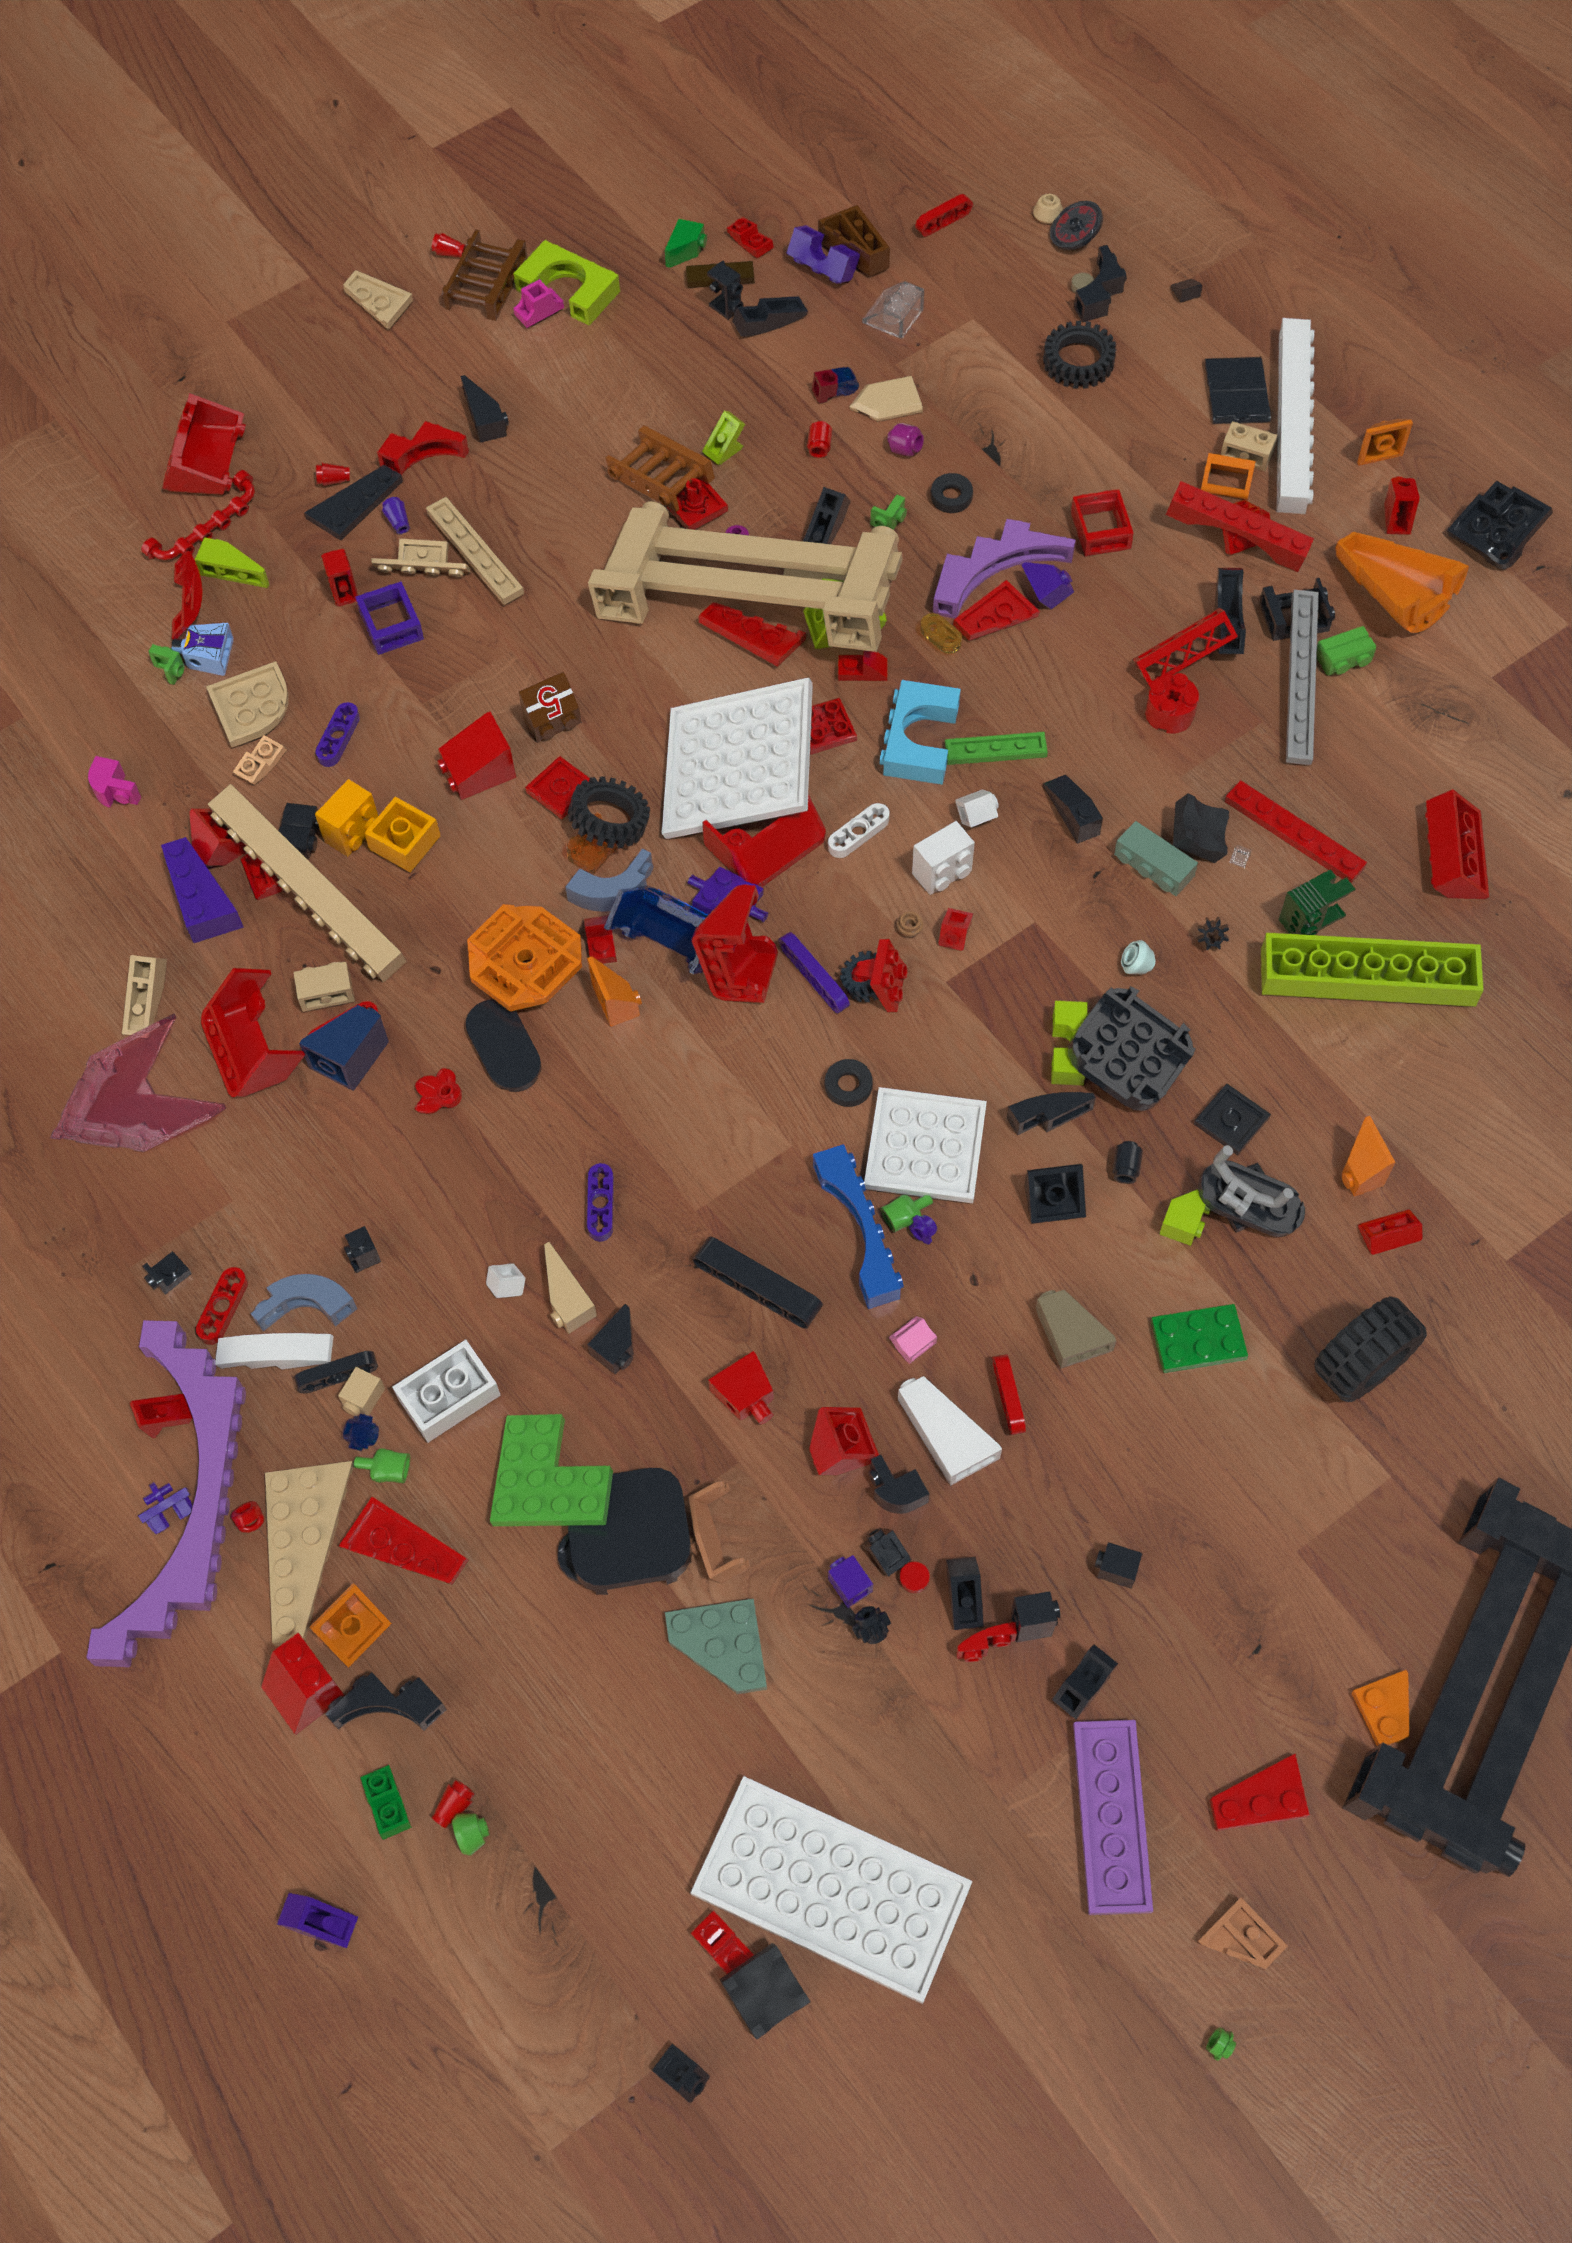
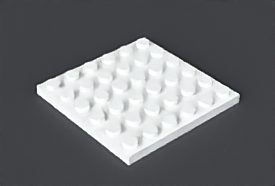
M810 678L671 708L662 835L666 839L703 832L702 822L704 820H707L715 829L808 811L813 688Z

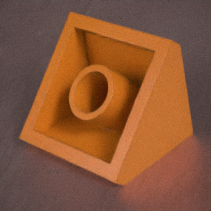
M353 1583L309 1628L317 1639L349 1668L392 1623Z

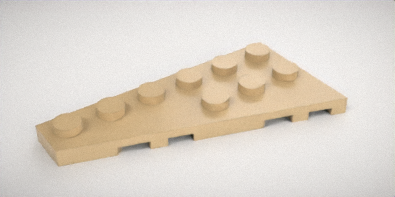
M352 1461L265 1473L272 1644L275 1647L282 1645L298 1632L306 1640L314 1611L315 1598L323 1579L322 1573L325 1562L328 1561L339 1521L338 1516L342 1501L345 1500L347 1483L353 1471L354 1463Z

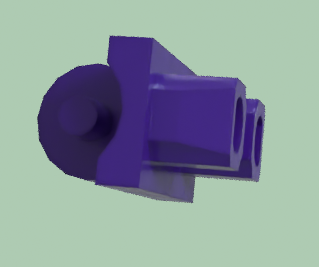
M153 1482L149 1485L152 1493L143 1499L147 1506L156 1500L159 1503L138 1515L142 1523H147L155 1534H159L170 1527L163 1514L166 1510L173 1507L180 1520L191 1514L193 1508L192 1502L189 1499L191 1494L185 1487L165 1499L164 1495L173 1491L170 1483L158 1488L157 1484Z

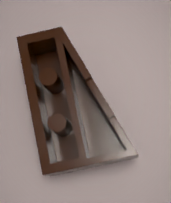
M858 205L818 220V232L824 234L823 245L829 249L833 246L844 245L859 253L860 256L856 267L869 276L889 269L890 247Z

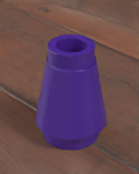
M398 497L386 499L382 504L383 514L397 534L408 532L410 526L404 502Z

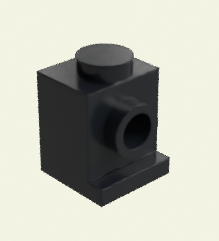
M365 1226L345 1235L348 1245L344 1246V1249L355 1273L381 1262Z

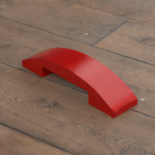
M187 550L175 563L174 583L183 586L182 609L172 620L171 639H178L198 616L202 603L200 572L193 555Z

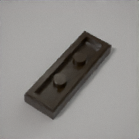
M753 261L725 263L727 267L740 274L741 284L755 283ZM718 263L686 266L688 288L710 287L711 283L715 280L708 277L707 272Z

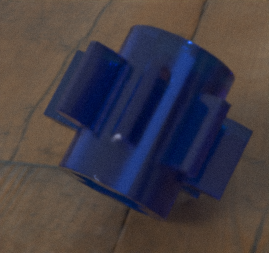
M360 1413L359 1417L354 1416L353 1419L347 1420L343 1429V1438L350 1442L349 1448L362 1451L363 1448L368 1449L369 1446H373L379 1436V1427L376 1423H372V1416Z

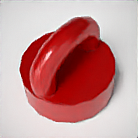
M255 1501L246 1502L238 1506L231 1514L235 1526L243 1533L256 1531L262 1526L265 1519L258 1503Z

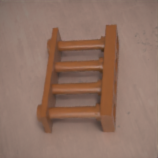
M645 425L638 430L640 445L621 461L610 455L605 457L608 473L613 479L625 483L674 511L679 510L676 495L686 487L688 480L691 483V479L696 478L709 484L715 479L710 459ZM645 452L654 454L637 470L630 467ZM667 461L670 463L654 479L646 475L660 462ZM678 470L687 472L672 487L669 488L663 485Z

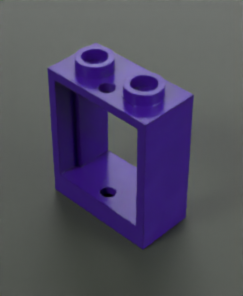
M402 582L390 584L355 597L360 615L378 655L424 640L421 624ZM402 601L410 620L376 630L369 612Z

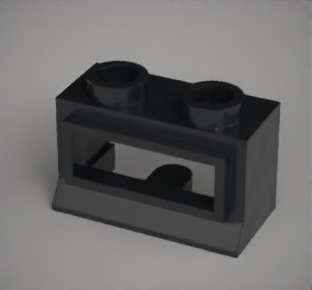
M722 260L707 272V276L715 280L711 283L710 290L714 293L721 291V294L709 303V307L729 320L735 315L737 307L744 306V303L741 301L743 285L741 284L740 274L727 267L724 260Z

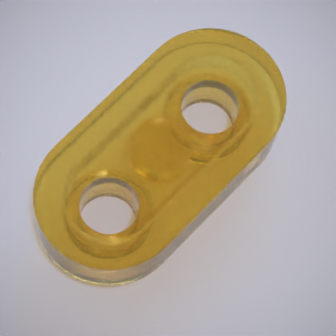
M929 613L921 619V633L939 650L951 654L961 648V633L941 615Z

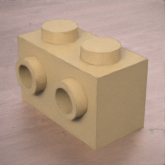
M1232 421L1223 442L1221 455L1256 461L1254 468L1265 471L1273 454L1277 435Z
M332 962L326 966L307 967L301 971L294 972L297 998L303 1012L355 1002L351 974L346 962Z

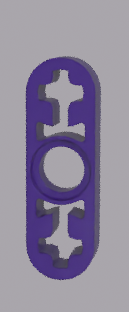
M345 702L336 708L316 748L317 759L322 766L332 767L339 762L360 720L355 704ZM335 731L344 732L341 738L331 737Z
M599 1163L592 1166L588 1172L587 1228L593 1240L602 1242L608 1240L613 1233L614 1177L612 1169L608 1165ZM599 1173H604L605 1176L603 1178V1188H599L597 1179ZM597 1197H605L608 1199V1204L603 1208H597L593 1205V1201ZM598 1216H602L604 1225L602 1232H597L596 1229L598 1227Z

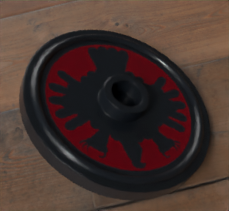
M1079 201L1063 209L1054 219L1050 228V237L1054 245L1062 250H1075L1088 244L1098 234L1103 224V213L1100 207L1092 201Z

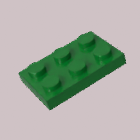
M1235 1304L1151 1318V1326L1163 1374L1248 1359V1352Z

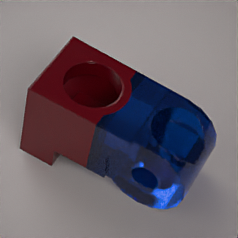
M849 367L814 372L812 391L818 404L826 403L828 397L841 394L851 395L859 388V382L853 370Z

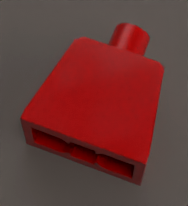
M1401 476L1390 479L1384 504L1386 534L1411 535L1420 500L1415 479L1403 478ZM1400 510H1401V511L1403 512V514L1400 515V516H1397V512H1400Z
M754 1351L708 1379L709 1390L740 1421L752 1414L759 1425H762L774 1416L767 1406L774 1399L773 1389Z

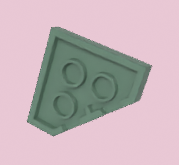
M754 1598L665 1612L669 1645L692 1659L695 1664L710 1675L718 1678L736 1694L767 1690Z

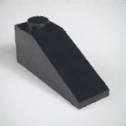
M466 375L461 376L464 396L480 443L506 437V426H509L506 412H501L499 403Z
M823 487L803 542L832 544L851 502L846 494Z
M1066 774L1043 783L1044 789L1077 844L1100 835L1103 817L1093 800Z

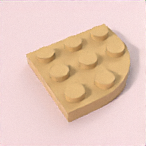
M276 661L206 686L232 748L268 734L279 724L288 708V689Z

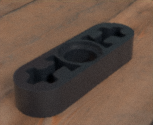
M362 1351L301 1371L294 1377L297 1391L303 1394L311 1393L345 1382L356 1367L371 1373L378 1368L375 1353L373 1351Z

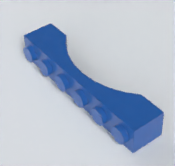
M843 1144L814 1153L813 1167L821 1188L835 1196L848 1208L862 1231L865 1242V1257L859 1273V1287L868 1309L899 1300L901 1288H904L900 1273H895L891 1265L894 1263L892 1252L889 1247H884L882 1242L885 1239L883 1229L880 1223L875 1224L874 1222L875 1210L871 1200H866L863 1194L866 1191L865 1184L861 1176H856L854 1171L856 1162L852 1152L847 1153Z

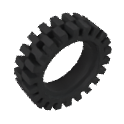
M1071 321L1066 322V328L1061 324L1057 330L1053 329L1051 335H1048L1046 338L1043 358L1044 369L1046 372L1049 371L1048 376L1050 378L1055 377V382L1058 384L1064 380L1063 386L1068 387L1070 383H1074L1073 389H1078L1079 384L1083 385V389H1087L1089 383L1095 387L1098 385V381L1103 383L1106 377L1109 378L1111 371H1113L1116 356V343L1113 341V336L1111 334L1107 335L1108 330L1105 328L1100 331V325L1098 324L1091 328V322L1086 321L1085 326H1081V321H1076V326H1073ZM1069 344H1086L1099 352L1100 359L1092 365L1075 366L1062 360L1059 352L1064 346Z
M600 776L599 781L595 777H591L589 782L586 779L583 780L581 785L578 784L576 786L568 808L569 822H572L571 826L573 829L579 828L578 834L581 837L588 834L586 840L592 842L594 838L597 839L596 845L602 846L603 842H607V848H613L615 843L618 848H624L625 844L629 847L633 845V842L637 843L640 837L642 838L650 817V807L647 806V799H642L643 794L641 792L635 793L636 788L632 785L627 789L625 787L627 782L622 780L620 785L616 784V778L612 777L609 782H606V778ZM595 801L615 804L625 810L631 820L621 824L604 821L592 814L587 805Z

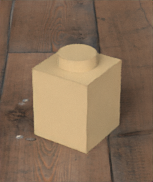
M356 1367L338 1397L343 1404L342 1408L353 1416L361 1414L368 1418L384 1392L385 1387L380 1378Z

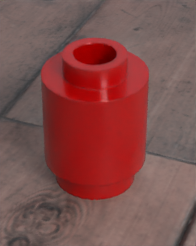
M824 421L814 422L809 427L807 448L810 455L815 458L827 456L831 449L832 427Z

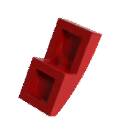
M714 1910L691 1932V1935L726 1974L754 1956Z

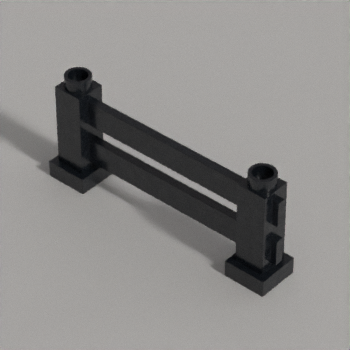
M1498 1477L1480 1493L1458 1544L1479 1555L1489 1547L1498 1551L1499 1554L1407 1768L1401 1766L1406 1754L1382 1742L1366 1753L1342 1808L1364 1821L1377 1814L1385 1818L1383 1824L1416 1842L1421 1841V1839L1441 1849L1443 1857L1474 1874L1479 1873V1871L1486 1874L1496 1870L1510 1877L1516 1871L1523 1858L1526 1844L1513 1836L1515 1827L1502 1821L1501 1818L1572 1647V1528L1556 1521V1517L1525 1501L1520 1502L1516 1500L1521 1488ZM1534 1571L1555 1582L1464 1799L1443 1787Z

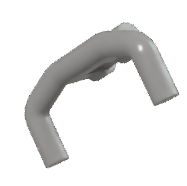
M1228 1145L1224 1146L1213 1159L1216 1170L1228 1184L1218 1200L1225 1205L1229 1204L1235 1209L1234 1212L1240 1216H1243L1252 1201L1271 1208H1280L1294 1196L1293 1191L1289 1188L1284 1189L1277 1197L1269 1196L1256 1191L1236 1177L1225 1163L1233 1154V1149ZM1234 1192L1237 1193L1238 1195H1240V1196L1243 1197V1198H1242V1199H1239L1238 1197H1236V1196L1234 1195Z

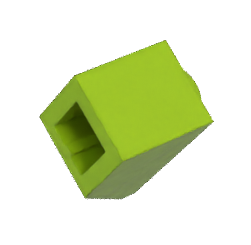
M1198 1189L1171 1200L1159 1235L1189 1246L1192 1245L1194 1237H1201L1205 1222H1202L1201 1218L1203 1213L1209 1215L1210 1209L1203 1203Z

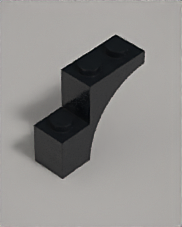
M1108 245L1100 246L1098 249L1097 266L1100 271L1098 276L1087 286L1076 290L1074 308L1083 323L1107 316L1109 305L1111 304V296L1122 293L1124 290V283L1127 280L1124 268L1120 267L1115 253L1111 252Z
M1218 568L1214 611L1218 608L1225 611L1238 636L1217 649L1219 654H1244L1246 628L1243 619L1242 603L1243 568ZM1224 622L1217 626V639H1222L1230 634Z
M371 1672L368 1676L363 1675L356 1680L352 1686L353 1689L345 1697L340 1696L330 1704L329 1711L325 1715L338 1730L348 1722L367 1714L391 1713L411 1720L424 1731L447 1709L420 1677L415 1681L410 1680L400 1688L399 1695L395 1698L376 1675Z

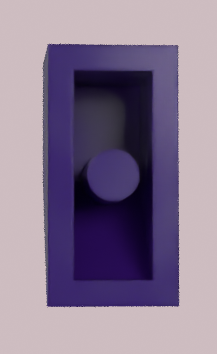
M1024 562L1021 565L1039 601L1050 609H1053L1074 593L1070 584L1072 578L1066 570L1061 571L1054 565Z
M289 1893L277 1925L305 1936L347 1948L358 1917L311 1897Z

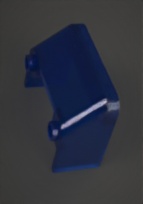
M640 886L618 891L604 926L605 929L613 930L619 928L622 930L621 933L632 939H636L637 936H646L685 956V961L689 964L690 973L697 974L703 972L692 943V937L695 929L708 914L651 886Z

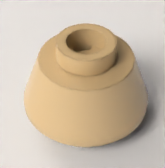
M1054 194L1041 196L1033 209L1035 218L1041 223L1052 224L1054 219L1063 210L1060 199Z

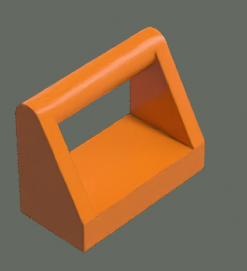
M1208 453L1201 490L1211 494L1247 500L1256 461ZM1210 468L1247 475L1245 490L1207 483Z

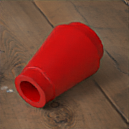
M435 233L431 250L436 252V255L460 258L466 248L465 244L444 233Z
M321 462V465H316L317 484L327 486L350 481L349 467Z
M455 1779L452 1785L448 1784L431 1818L446 1829L452 1823L456 1814L462 1813L473 1803L471 1799L475 1793L465 1784Z

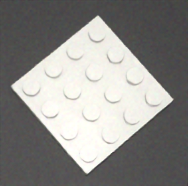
M879 1087L864 1181L865 1188L921 1197L930 1195L931 1198L973 1203L987 1101Z

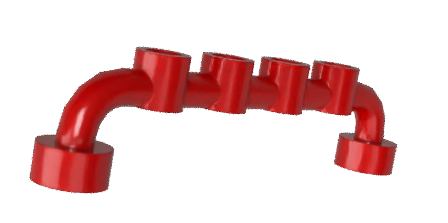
M246 470L238 471L233 477L232 483L240 491H245V493L241 497L236 496L232 498L229 505L222 511L216 510L212 514L211 519L206 523L196 525L190 535L186 538H179L171 549L162 550V544L154 537H151L143 543L141 551L149 559L158 558L161 560H171L180 554L183 555L186 550L193 554L195 550L194 543L198 540L203 542L204 538L212 539L213 533L211 531L216 527H219L221 530L227 529L231 524L229 517L234 513L242 517L248 512L249 506L247 504L253 499L255 494V488L252 484L253 477Z

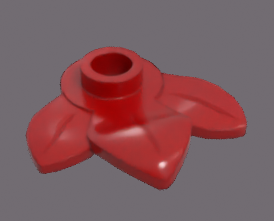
M441 1068L436 1077L431 1075L423 1076L415 1082V1088L422 1096L415 1106V1110L419 1113H435L442 1107L453 1108L461 1102L462 1090L456 1083L455 1073L450 1069Z

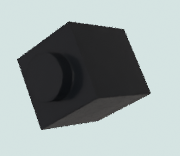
M1108 1542L1105 1551L1099 1550L1094 1566L1100 1568L1097 1578L1132 1589L1143 1553Z

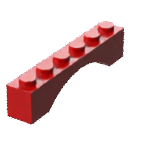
M1180 481L1166 513V516L1187 525H1207L1236 533L1259 546L1275 563L1299 572L1314 538L1183 481Z

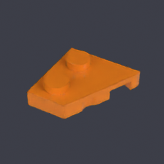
M1407 1670L1353 1690L1351 1694L1377 1746L1382 1742L1391 1746L1409 1737V1682Z

